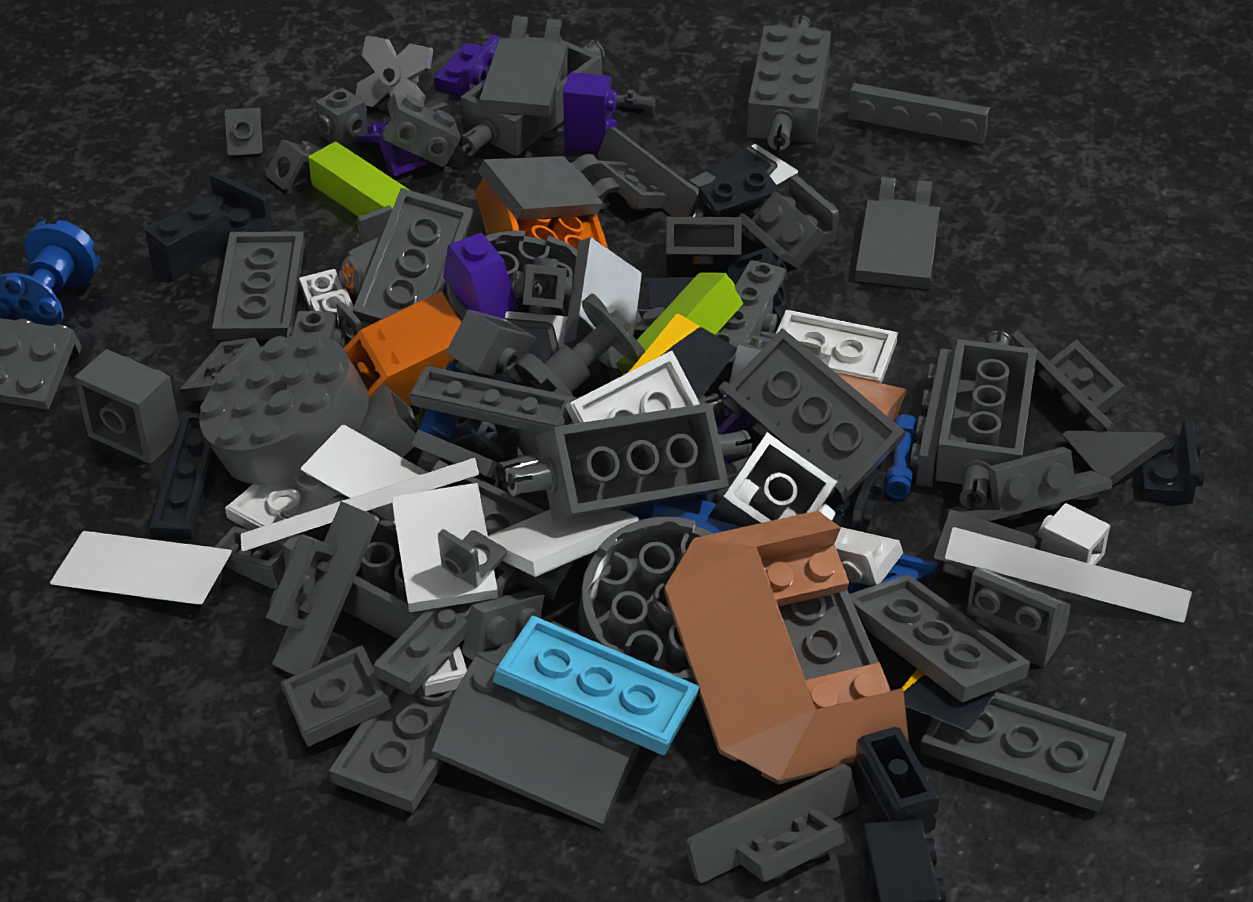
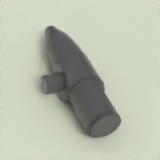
M628 90L626 95H617L616 107L624 109H654L655 98L638 96L634 93V90Z

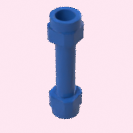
M907 414L899 415L894 419V422L906 434L903 440L894 448L893 465L887 471L885 490L887 495L894 499L906 498L910 494L912 471L909 469L911 446L913 443H916L918 422L913 416Z

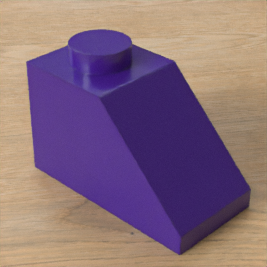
M482 232L448 245L443 278L469 310L505 319L507 311L519 312L504 260Z

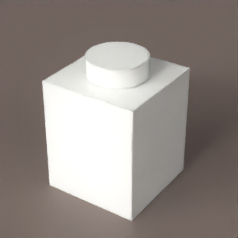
M1065 503L1054 516L1048 515L1041 524L1038 532V537L1042 539L1040 550L1096 565L1105 554L1110 525Z

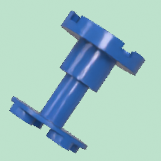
M47 220L38 222L24 241L26 258L31 264L28 268L29 275L8 273L0 276V318L15 321L17 319H27L35 324L48 326L54 324L61 325L63 310L54 292L59 291L63 286L73 288L86 285L100 266V256L98 255L96 258L92 250L95 244L91 237L82 229L67 221L57 220L55 224H45Z

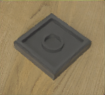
M363 645L280 683L307 747L392 708L379 678L375 677L374 668Z

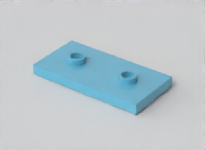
M533 615L496 668L493 678L494 683L661 755H665L693 705L700 687Z

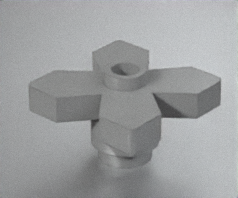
M366 36L362 56L375 73L357 83L355 96L360 97L365 101L366 106L379 107L389 96L392 97L393 93L402 97L406 95L413 96L424 104L425 95L418 88L417 83L419 75L431 67L433 49L409 44L397 55L390 40Z

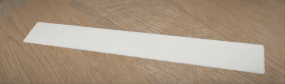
M472 458L343 500V502L361 510L369 511L392 503L391 496L433 490L479 474L476 460ZM340 502L242 533L240 535L242 551L332 523Z
M955 527L952 528L945 558L948 560L1182 623L1185 621L1191 597V591Z

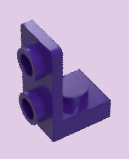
M380 121L367 126L368 132L358 136L360 143H379L390 176H397L426 165L424 158L383 139L382 134L388 125L386 121Z

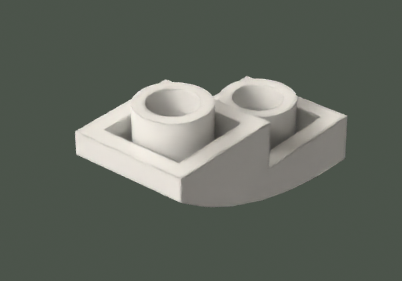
M335 269L299 278V287L310 311L337 313L336 304L343 302L353 312L354 306L347 289H343Z

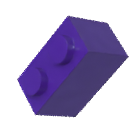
M569 73L563 90L565 150L598 153L607 129L609 127L617 128V120L612 119V112H615L617 91L611 90V76Z

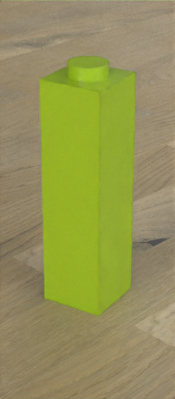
M336 141L308 156L312 186L358 217L389 205L393 209L400 189L409 190Z
M698 273L637 341L646 351L676 314L684 316L716 335L743 305L735 289V284L726 273ZM624 356L616 362L623 375L627 374L637 363L630 361Z

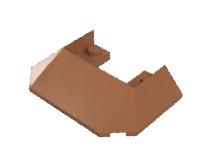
M820 511L694 538L664 588V593L695 684L700 686L698 693L718 752L735 762L739 759L762 772L761 776L776 784L821 774L841 764L853 766L855 757H857V739L867 734L896 726L901 728L908 741L903 688L890 691L880 662L805 680L779 606L844 592L849 585L835 547L841 527Z

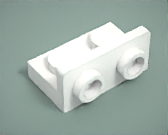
M841 527L835 542V547L848 581L852 583H861L869 586L880 584L903 554L899 540Z

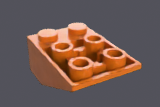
M440 291L361 329L344 347V350L365 384L369 397L385 383L411 407L409 395L426 365L445 369L449 361L453 362L455 360L446 354V351L462 320L453 309L446 294Z

